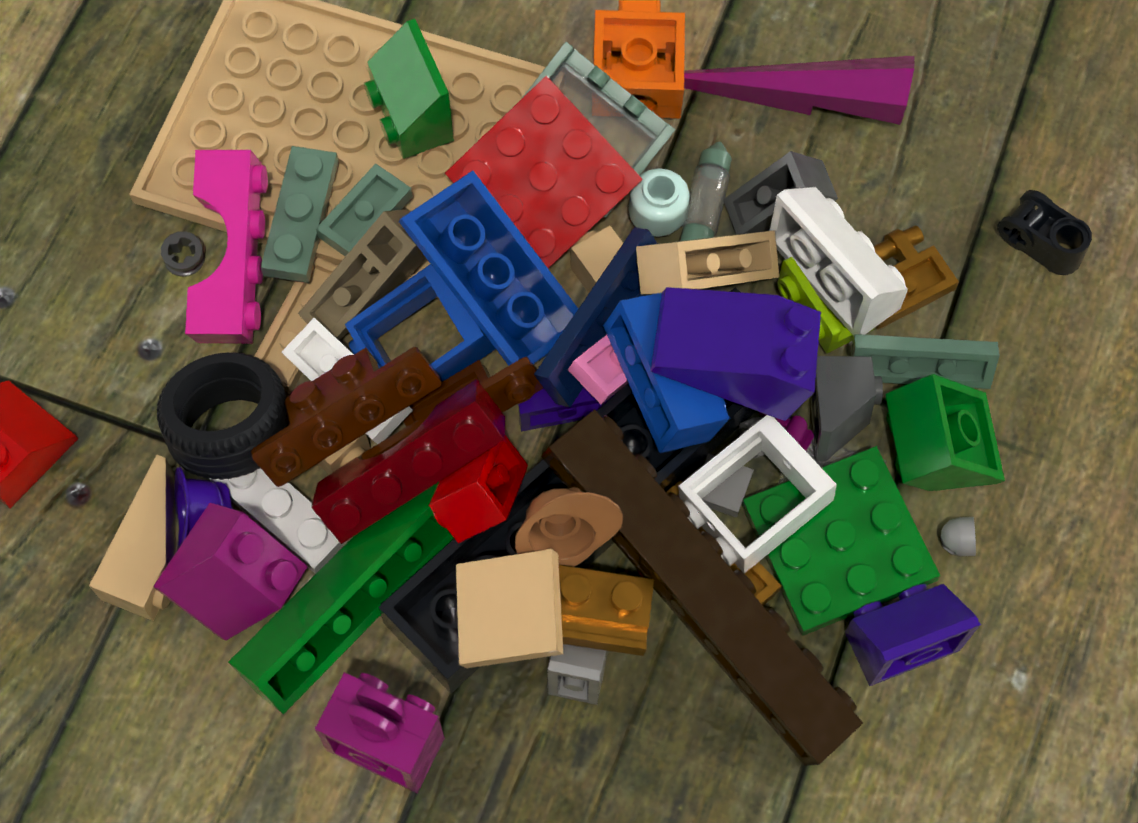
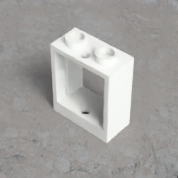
M766 415L681 483L678 488L679 498L690 511V516L687 518L697 529L702 526L706 532L716 539L723 550L721 557L729 566L735 563L745 574L834 500L836 483L774 417ZM763 451L806 499L745 548L702 499L758 453Z

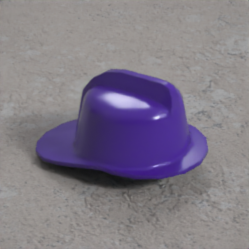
M177 467L175 471V504L179 527L177 550L209 503L232 509L230 492L226 484L185 478L181 467Z

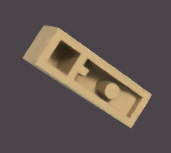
M156 455L89 585L100 600L154 621L159 609H166L171 602L153 586L175 555V474L166 458L160 455Z

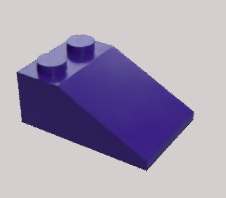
M666 287L661 296L651 372L786 421L815 392L821 312L779 295Z

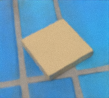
M553 549L456 564L459 665L465 668L563 655L559 560L557 552Z

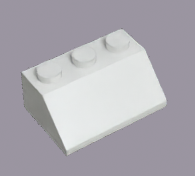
M816 187L784 189L777 194L769 230H775L777 250L785 259L794 258L819 298L853 336L854 334H867L901 309L908 291L903 276L894 266H887L875 253L870 239L863 232H856L844 219L840 206L833 199H826Z

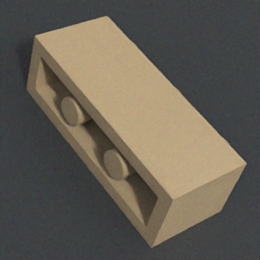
M775 230L636 246L641 295L662 293L666 287L704 289L779 277Z

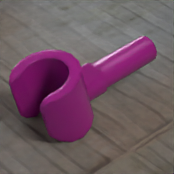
M759 412L760 416L765 417L767 415ZM797 415L793 416L792 419L788 418L786 421L775 418L798 444L807 451L815 435L812 430L807 429L808 425L804 418Z

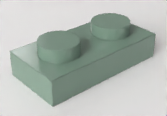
M375 163L316 228L318 238L346 257L384 211L402 210L413 197L412 188Z

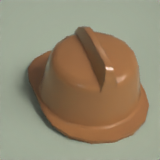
M575 487L551 489L542 492L533 499L527 509L525 522L516 534L515 549L518 554L553 549L558 553L559 565L574 567L587 559L596 549L606 543L620 530L623 514L619 506L608 497L584 492Z

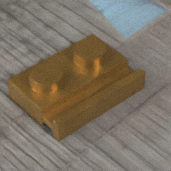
M559 565L563 644L644 656L647 647L646 641L654 579Z

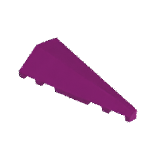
M914 56L687 70L684 71V88L811 115L812 107L814 106L901 125L907 107L915 63Z

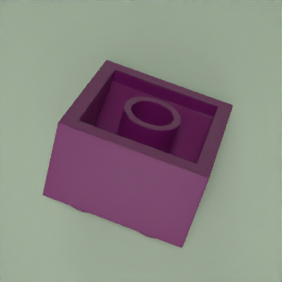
M209 503L153 587L220 639L227 641L281 609L308 566L243 512Z

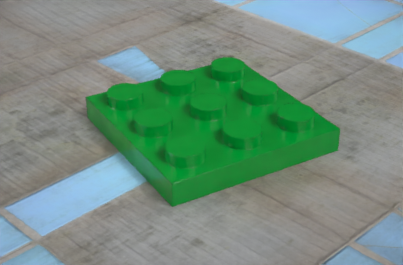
M877 446L822 467L827 475L836 483L834 500L765 556L776 580L782 585V594L802 636L851 617L857 609L877 601L883 604L897 598L899 594L911 587L920 584H926L927 586L937 582L940 578V573ZM787 481L743 499L742 506L758 538L806 498L791 481Z

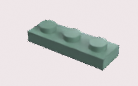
M297 146L291 147L260 267L263 276L309 283L320 240L317 236L316 228L325 219L339 163L336 152Z
M854 334L850 356L872 357L874 376H881L883 383L910 384L928 375L935 374L971 388L991 389L1000 354L998 342Z

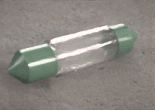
M716 142L701 152L699 164L695 168L690 187L687 215L681 225L683 230L680 241L710 238L717 235L730 180L729 170L732 161L722 142Z

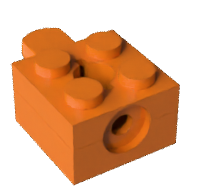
M619 0L618 11L595 10L594 65L604 71L610 78L631 95L635 96L660 118L681 119L684 95L685 13L661 12L660 0ZM593 91L592 116L625 117Z

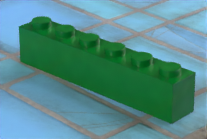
M439 482L353 536L228 661L257 694L283 715L380 617L381 614L378 607L454 540V537L447 528H443L436 521L433 511L429 507Z

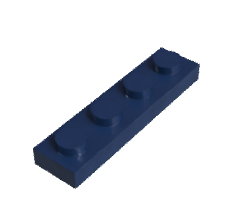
M633 228L534 373L555 404L570 408L583 389V385L568 371V368L576 358L607 335L603 325L620 300L645 296V294L641 295L636 246L657 244L648 229Z

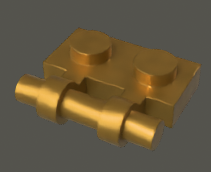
M917 225L904 231L896 229L886 234L883 242L874 246L875 253L883 262L892 257L899 260L900 263L894 265V267L901 273L908 288L901 309L876 326L877 330L956 290L958 286V279L934 245L919 253L916 251L914 246L924 241L923 233Z

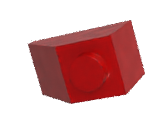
M505 435V440L439 482L429 503L436 521L443 528H447L458 543L506 521L528 464Z

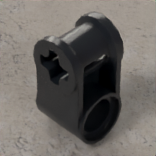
M1035 190L1026 191L1020 198V206L1011 216L1004 217L997 224V230L1006 243L1017 250H1021L1046 267L1050 272L1057 275L1072 274L1079 269L1092 241V232L1084 221L1074 217L1053 203L1045 194ZM1059 243H1065L1071 246L1073 249H1066L1062 247Z

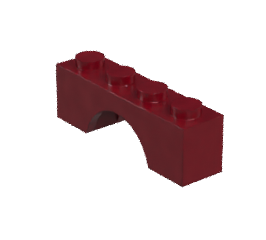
M476 379L437 404L428 418L414 432L391 449L370 459L362 460L356 457L317 482L311 508L342 544L505 440V416Z

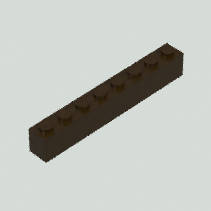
M594 409L553 443L541 456L542 459L568 489L575 487L584 492L605 496L619 506L623 514L622 527L611 538L612 541L644 578L654 579L653 589L804 766L820 765L863 724L854 713L857 709L855 702L843 689L837 686L833 688L821 674L823 666L817 657L804 647L800 649L787 634L790 632V628L786 621L775 610L771 608L766 610L754 596L757 590L751 580L740 570L733 571L721 557L723 550L716 539L706 531L699 532L687 518L690 516V511L685 503L672 492L667 494L655 480L657 473L650 462L640 454L634 456L622 442L624 435L619 426L606 415L601 417Z

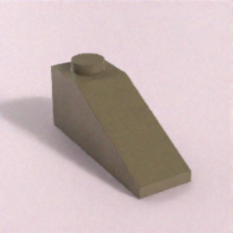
M409 209L384 211L299 311L298 314L307 324L315 318L340 340L349 332L345 326L348 321L400 286L416 271L426 257L399 223L402 217L411 212Z

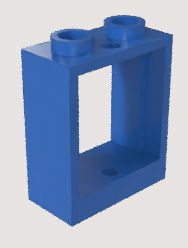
M431 264L345 324L353 338L348 343L353 354L366 347L377 361L378 367L381 368L391 360L378 338L438 296L464 339L459 345L430 364L439 375L441 382L477 360H481L494 351L495 347Z

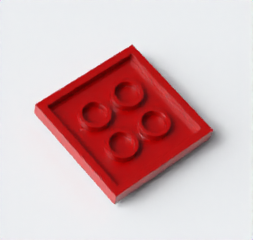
M547 75L445 172V175L455 183L471 171H474L547 268L554 264L643 180Z

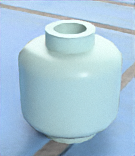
M662 168L647 170L640 175L643 180L631 190L628 207L630 219L637 228L648 229L652 236L670 235L677 231L686 219L690 198L688 186L680 175L671 170Z

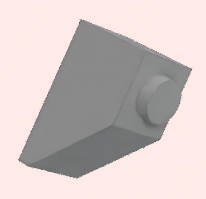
M563 644V655L551 656L549 661L548 695L597 705L609 651Z

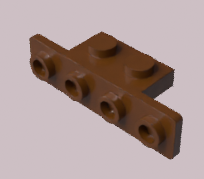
M365 347L354 355H347L334 364L331 370L315 380L306 381L297 386L285 400L290 425L255 446L251 450L252 459L276 486H283L440 387V377L417 347H412L381 368L378 367L377 361Z
M523 357L490 376L483 363L477 360L442 381L440 387L411 404L409 407L413 411L403 420L406 428L362 453L361 459L365 460L378 456L400 443L428 418L437 404L476 379L502 413L516 404L529 400L535 393L544 388L534 375L537 368L528 357Z

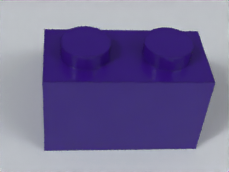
M920 584L899 594L900 601L883 607L881 602L877 601L857 609L853 613L855 618L849 623L845 634L869 686L959 652L980 626L977 616L944 584L928 589L926 584Z

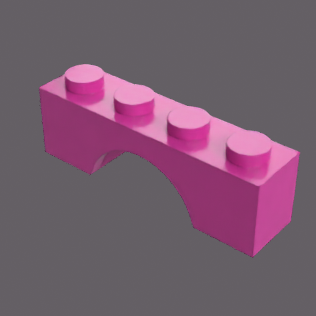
M195 150L193 196L205 208L221 215L227 229L228 238L227 249L218 268L205 280L188 287L185 334L197 343L253 344V331L260 328L261 308L259 302H255L256 284L262 283L263 274L260 268L262 258L257 256L258 238H264L266 223L264 212L260 210V193H266L268 175L266 166L262 165L252 150Z

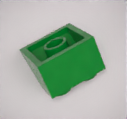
M416 19L406 21L367 62L370 81L364 82L365 91L372 108L381 107L384 118L380 119V124L388 145L396 143L403 159L454 141L449 92Z
M931 374L885 394L888 406L887 422L893 432L897 452L896 468L903 484L927 491L993 485L1005 481L985 392Z

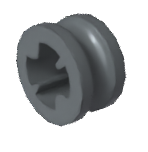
M186 231L173 233L164 240L161 246V256L165 266L174 275L180 277L193 275L202 268L205 262L202 244L192 233ZM183 246H189L191 254H194V256H186L183 263H178L173 252L180 253Z

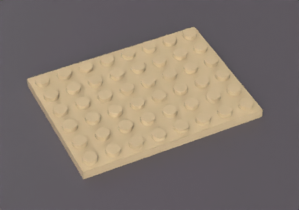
M223 0L129 195L134 204L227 232L221 215L205 208L193 196L195 150H252L262 165L266 166L268 175L266 193H260V210L264 212L266 223L264 238H258V242L267 244L291 147L297 146L337 153L339 163L325 218L375 163L412 188L413 197L402 210L409 209L413 211L453 184L445 175V172L521 100L545 67L421 30L449 92L454 141L403 159L396 143L388 145L380 124V119L384 118L381 107L372 108L364 87V82L370 81L367 62L403 25L320 0ZM560 71L553 82L561 91L565 83V72ZM319 240L315 257L339 265L345 256L323 240ZM427 258L408 279L431 264Z

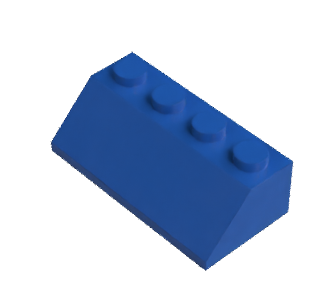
M471 171L399 220L401 226L508 366L523 357H528L533 365H535L547 356L579 308L474 171Z

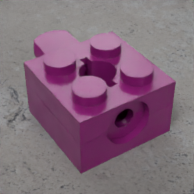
M344 672L315 727V731L325 749L418 794L445 739L439 716L433 714L435 707L414 695L408 694L405 700L386 692L389 686L372 675L361 673L358 678H355Z

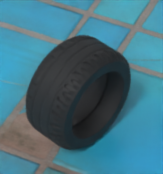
M226 352L212 354L189 363L170 378V381L162 389L157 403L158 425L173 459L186 471L206 479L223 480L238 478L260 469L252 459L251 450L290 425L285 404L286 394L279 376L263 360L244 353ZM235 400L250 401L258 404L245 420L227 429L201 431L192 428L193 424L204 412L218 404Z

